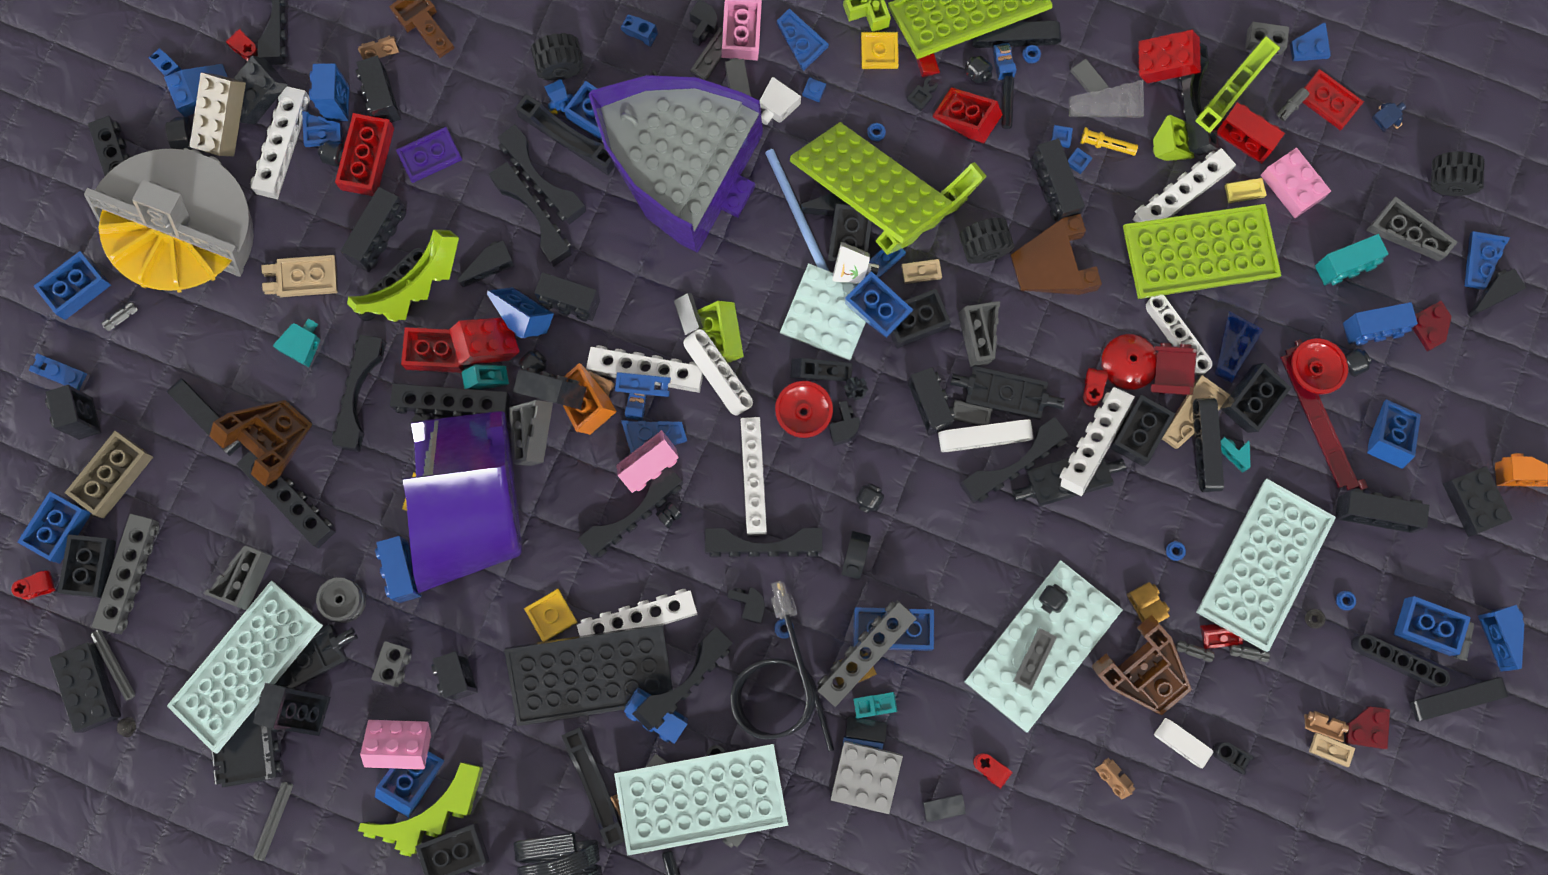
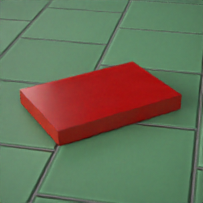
M1319 69L1304 87L1308 90L1309 96L1302 103L1341 131L1364 101Z

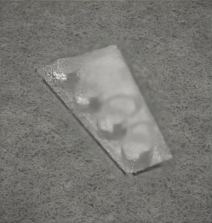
M1143 80L1069 98V117L1142 118L1144 116Z

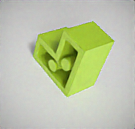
M844 0L843 7L849 21L866 16L872 32L889 27L891 17L885 0Z

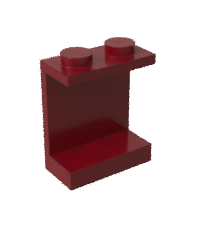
M1161 343V346H1155L1154 350L1158 351L1155 384H1151V392L1193 395L1197 349L1192 348L1190 344H1180V347H1172L1171 343Z

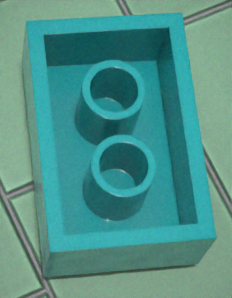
M1377 234L1327 254L1315 267L1324 286L1330 283L1333 286L1342 282L1346 277L1351 279L1358 276L1363 270L1368 272L1375 269L1376 265L1384 262L1383 258L1389 253L1380 235Z

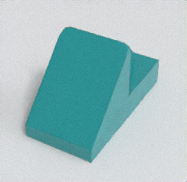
M1225 437L1222 438V454L1242 473L1250 468V441L1248 440L1237 449L1236 444L1232 440Z

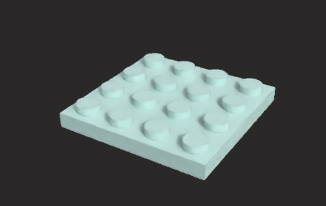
M808 263L780 334L850 361L866 322L845 304V297L859 283L835 282L832 278V272Z

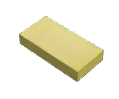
M1263 178L1227 183L1225 185L1228 203L1264 198L1266 196Z

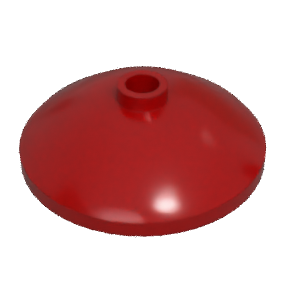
M1134 334L1121 335L1111 340L1105 347L1101 358L1102 370L1108 372L1107 379L1113 385L1125 390H1137L1145 387L1154 379L1156 375L1157 352L1154 350L1153 345L1141 336ZM1130 356H1134L1136 361H1131Z
M1318 338L1307 340L1300 344L1292 355V373L1296 381L1307 391L1315 394H1329L1339 389L1347 378V359L1341 349L1328 340Z
M798 381L788 385L779 394L775 413L778 423L787 433L799 438H810L820 434L829 425L833 414V405L829 394L820 385L810 381ZM805 409L807 414L802 415L800 411Z

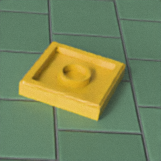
M861 32L862 69H898V32Z
M559 589L554 590L524 608L543 642L548 641L578 623Z

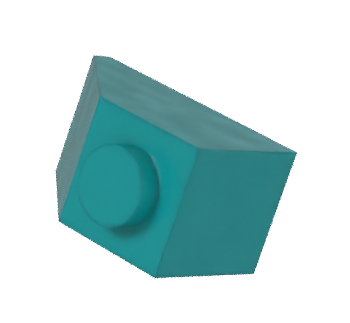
M473 365L462 371L464 389L485 390L509 384L506 366Z

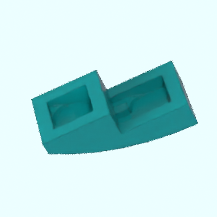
M894 692L853 699L856 718L898 712Z

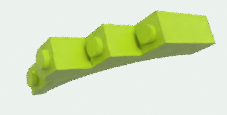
M1265 36L1199 114L1195 122L1210 133L1281 47L1268 36Z
M975 162L971 163L941 192L942 195L952 201L950 209L903 244L885 231L877 238L876 242L887 255L911 245L923 232L934 228L946 215L957 211L968 200L967 197L987 176Z
M434 229L423 256L402 279L376 293L364 296L348 297L347 304L354 312L359 314L372 312L383 314L389 321L393 322L406 320L410 300H428L432 280L450 279L459 237L450 230Z
M460 763L456 776L447 791L425 812L407 821L395 824L363 822L360 823L358 831L364 832L363 836L375 839L376 836L383 837L382 841L395 843L397 841L395 849L400 850L399 854L411 857L412 854L417 853L415 846L421 844L424 831H426V835L438 837V834L442 835L445 833L450 812H453L452 816L464 818V815L471 814L483 767Z

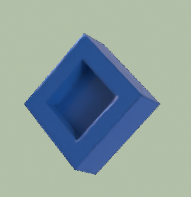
M809 77L802 96L820 102L826 88V83Z
M1054 125L1052 140L1059 138L1062 147L1069 148L1073 128Z
M1077 147L1068 159L1070 168L1082 174L1091 162L1092 157Z

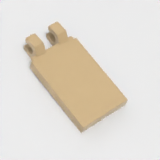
M335 255L277 259L275 264L261 265L264 276H276V282L262 283L265 294L277 293V296L291 297L338 293Z

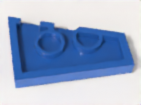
M788 9L777 20L781 33L803 71L828 48L829 44L792 10Z
M1475 231L1470 233L1465 287L1482 290L1487 287L1495 271V266L1501 258L1503 249L1510 237Z
M621 420L631 453L661 430L673 445L687 442L682 422H634Z

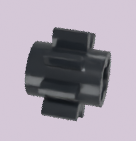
M857 376L848 379L846 385L843 386L847 397H853L855 401L864 398L866 391L869 390L864 378L859 380Z

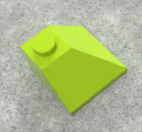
M1172 115L1166 117L1153 139L1155 157L1164 161L1194 158V153L1190 152L1187 146L1188 133L1185 128L1186 121Z

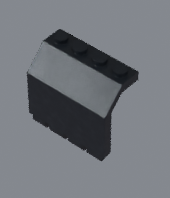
M258 705L218 753L211 751L213 767L220 766L219 770L213 771L215 785L222 784V787H230L282 777L284 764L280 760L279 754L282 749L281 741L278 740L277 736L279 730L253 723Z

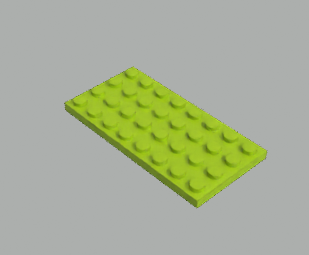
M894 0L888 3V8L915 57L919 59L1052 9L1051 0Z
M841 122L790 156L791 163L902 244L952 206L951 200Z
M1266 204L1123 225L1138 299L1281 277Z

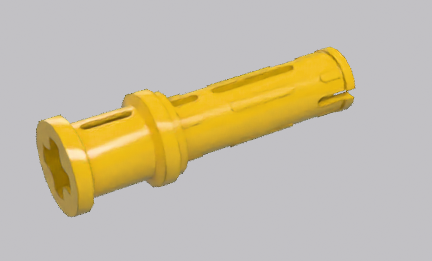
M1087 127L1084 128L1080 140L1081 144L1088 143L1095 145V148H1101L1102 146L1132 156L1136 155L1138 149L1137 144L1105 136V133L1101 131L1099 133L1088 130ZM1112 143L1125 146L1126 148L1112 145Z

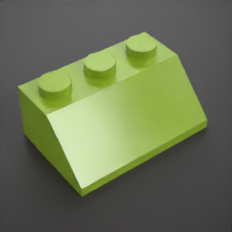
M716 301L697 310L703 326L701 330L707 333L725 361L729 363L744 357L735 303Z

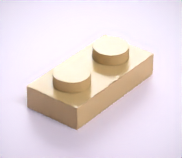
M939 259L906 263L901 266L904 284L942 278Z
M1318 733L1314 734L1309 749L1310 753L1345 767L1350 766L1355 748Z

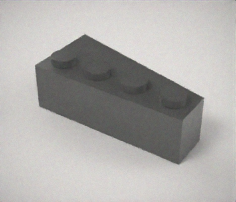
M1396 196L1385 206L1366 230L1375 235L1379 234L1384 239L1437 261L1445 258L1457 244L1456 240Z

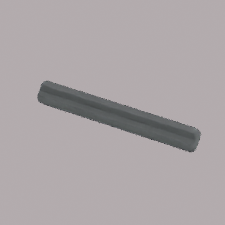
M101 630L91 633V637L124 699L127 701L134 698L135 693Z
M289 782L281 783L253 858L256 860H265L293 788V784Z

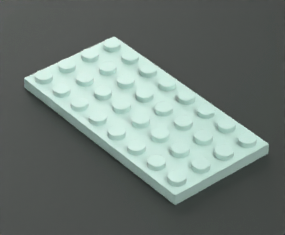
M1265 479L1196 613L1268 652L1336 517L1274 482Z
M1060 560L964 682L1027 733L1123 609ZM1057 584L1068 592L1066 595L1069 600L1060 613L1052 611L1049 614L1041 608L1042 603L1039 601V596L1047 585L1053 586ZM1038 628H1041L1057 638L1030 691L1012 681Z
M271 581L170 701L167 707L213 752L218 753L259 704V697H261V691L265 683L275 684L323 625L280 586Z
M774 744L614 773L627 856L788 826Z

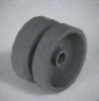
M336 577L327 580L320 587L317 593L316 604L324 617L332 621L348 623L356 620L363 613L366 607V596L359 584L346 578Z

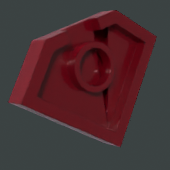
M1442 301L1415 314L1418 324L1412 329L1427 352L1446 342L1452 316Z
M1365 708L1361 714L1346 724L1349 725V730L1346 733L1345 744L1388 749L1390 709Z

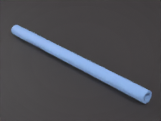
M774 149L766 151L765 154L817 267L829 271Z

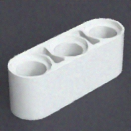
M1167 718L1163 720L1154 734L1159 740L1199 768L1203 769L1213 754L1212 749Z

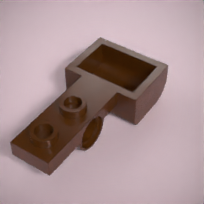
M397 0L389 6L393 15L408 33L416 27L425 42L430 45L439 58L454 49L451 41L431 17L437 11L430 0Z

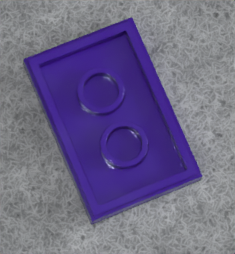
M447 127L396 149L412 183L462 160Z

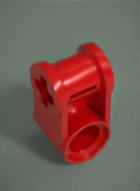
M240 29L226 41L228 46L246 61L251 56L258 57L256 45Z
M1088 368L1083 401L1086 405L1096 406L1102 399L1108 376L1107 371Z
M48 570L40 571L32 576L17 580L11 587L13 595L25 600L49 594L56 590L51 572Z
M981 753L974 758V767L1000 789L1013 773L988 754ZM981 759H987L986 763L988 765L986 767H980L982 765V763L980 762Z

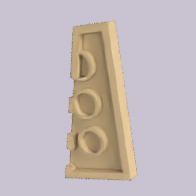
M1203 375L1199 376L1194 383L1193 395L1186 396L1162 440L1175 449L1179 448L1194 434V399L1215 398L1219 410L1230 394Z

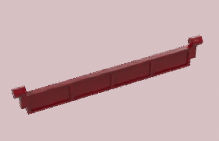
M1301 339L1294 342L1295 347L1285 350L1286 355L1280 357L1336 484L1338 488L1346 486L1347 490L1358 486L1361 490L1366 489L1368 486L1365 479L1359 481L1356 479L1319 394L1304 389L1296 381L1292 373V355L1296 348L1303 343Z

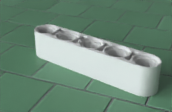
M1164 295L1151 297L1146 303L1147 312L1173 347H1180V344H1190L1192 348L1197 349L1195 375H1204L1212 367V361L1166 297ZM1152 301L1158 302L1160 308L1155 307ZM1164 316L1169 317L1171 319V323H1167L1164 320ZM1175 331L1180 332L1182 334V338H1178L1175 335ZM1197 362L1203 363L1205 369L1199 368Z
M698 329L684 339V347L728 410L733 415H739L753 405L751 396L707 333Z
M1031 420L951 429L938 433L941 452L1019 443L1034 439Z

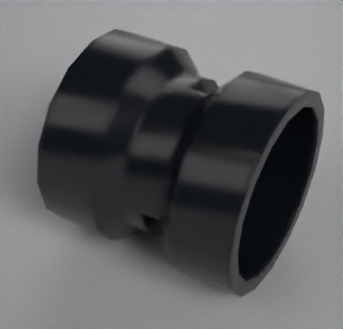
M669 502L664 510H659L656 513V516L669 528L672 526L673 521L679 520L682 517V514Z

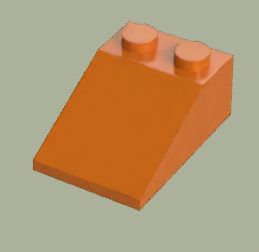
M579 363L564 377L580 381L579 385L586 387L581 410L565 405L563 407L576 432L591 435L617 411L609 396L584 366Z
M1522 453L1511 454V457H1504L1502 461L1495 463L1496 486L1548 487V464L1533 457H1524Z

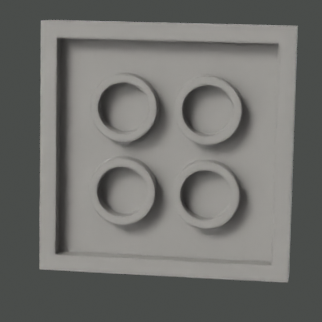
M844 741L831 800L889 814L903 754Z

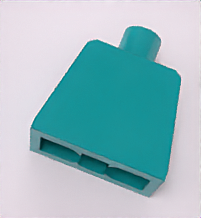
M307 319L303 327L295 323L291 324L274 343L273 347L309 368L320 343V339L313 334L318 324L310 319Z

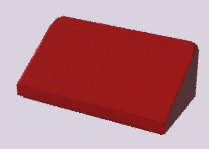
M934 53L917 59L922 78L940 73Z
M1218 624L1200 626L1204 649L1243 644L1241 637Z

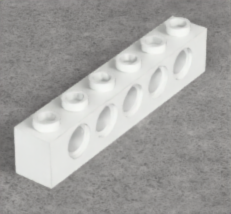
M288 86L278 97L279 103L273 111V121L267 130L268 137L262 145V155L257 161V170L250 183L251 189L257 195L274 199L279 197L303 123L302 111H307L310 101L309 95L305 90ZM290 106H293L291 110L287 111ZM284 123H288L286 127L282 128ZM282 140L280 144L276 145L277 141ZM273 157H277L275 161L270 162ZM271 173V176L265 179L266 175Z
M1222 148L1217 152H1210L1205 157L1207 160L1203 163L1197 162L1191 168L1192 171L1190 173L1184 172L1178 177L1177 183L1167 185L1163 189L1164 193L1160 196L1158 193L1149 200L1150 203L1147 206L1141 205L1135 211L1136 215L1132 220L1136 223L1174 216L1231 172L1236 164ZM1208 167H1212L1215 172L1210 171ZM1193 177L1198 178L1200 183L1196 182ZM1179 188L1185 189L1186 193H1182ZM1165 199L1171 200L1172 204L1166 203ZM1151 210H1156L1158 215L1152 214Z
M599 345L596 348H590L586 369L594 374L616 378L617 372L670 377L671 382L668 383V387L700 393L703 373L695 362L686 364L682 363L679 359L663 360V357L657 355L646 357L644 356L645 354L640 352L629 354L622 349L612 351L607 350V347ZM607 358H612L613 363L610 365H605L604 360ZM630 361L632 365L630 368H623V363ZM645 364L651 366L647 372L641 371V367ZM662 368L670 370L666 375H661L659 372ZM681 371L688 372L686 378H680L678 374ZM655 382V385L661 386V382Z
M1113 387L1110 393L1107 392L1102 401L1104 405L1096 410L1094 415L1095 421L1088 424L1085 431L1087 433L1086 437H1081L1077 445L1078 451L1076 453L1073 452L1069 458V467H1064L1060 474L1062 479L1061 487L1080 496L1083 495L1129 413L1135 396ZM1092 439H1098L1100 442H1095ZM1083 454H1090L1092 457H1086ZM1075 469H1081L1083 472L1078 473Z
M760 417L741 418L747 536L767 535Z
M681 589L675 591V595L670 597L667 594L656 597L657 601L650 603L648 600L641 601L634 608L625 606L619 608V612L611 614L610 611L600 614V618L594 620L592 617L582 619L581 624H578L577 628L579 635L584 636L595 634L594 629L598 624L604 625V632L662 623L665 625L698 614L691 591ZM673 601L680 603L678 611L670 610L669 606ZM654 607L661 608L660 616L652 617L651 610ZM641 613L642 620L639 623H634L632 621L633 614ZM621 618L623 626L619 629L614 628V620Z

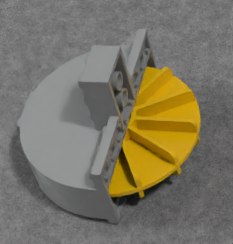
M184 148V150H152L135 155L114 167L101 180L95 190L86 189L84 196L99 221L100 240L108 259L121 274L141 285V287L182 292L183 289L201 285L209 280H216L215 277L222 271L239 277L242 275L253 245L252 217L240 185L217 158L207 157L195 149L189 150L187 148Z

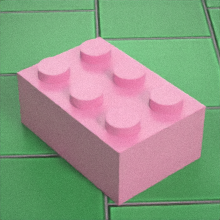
M725 0L721 58L758 61L762 0Z
M1297 147L1267 167L1261 174V177L1294 218H1297L1319 203L1331 192Z
M661 430L616 465L617 475L632 493L636 490L640 491L646 486L647 481L651 478L656 479L661 475V471L664 468H670L677 462L679 457L676 447Z
M368 720L360 753L364 767L425 769L431 739L429 723L422 721Z

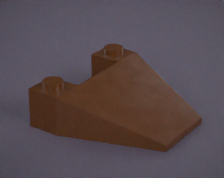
M1081 214L1062 218L1010 255L1020 291L1074 295L1098 291L1102 282L1097 266L1078 271L1070 241L1082 239L1086 232Z
M286 400L227 413L213 422L209 436L223 449L239 440L258 458L255 460L251 475L262 485L267 486L280 477L312 427V423Z
M1151 615L1137 627L1148 641L1120 666L1106 653L1092 665V668L1110 689L1163 715L1192 689L1171 636Z

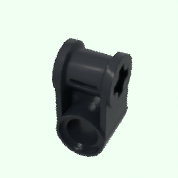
M1218 742L1212 748L1213 756L1242 775L1246 774V767L1250 760L1254 759L1251 754L1228 742ZM1223 746L1227 749V754L1224 757L1221 755V748Z

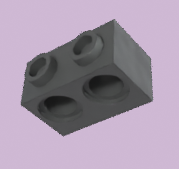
M1252 22L1247 29L1245 50L1253 51L1265 36H1268L1271 40H1277L1279 43L1276 44L1281 47L1274 56L1282 55L1287 48L1289 27Z
M384 641L371 679L398 687L404 681V669L410 663L412 657L411 649ZM399 650L400 658L394 661L392 654L394 651ZM389 669H392L394 671V676L392 679L388 680L386 678V672Z

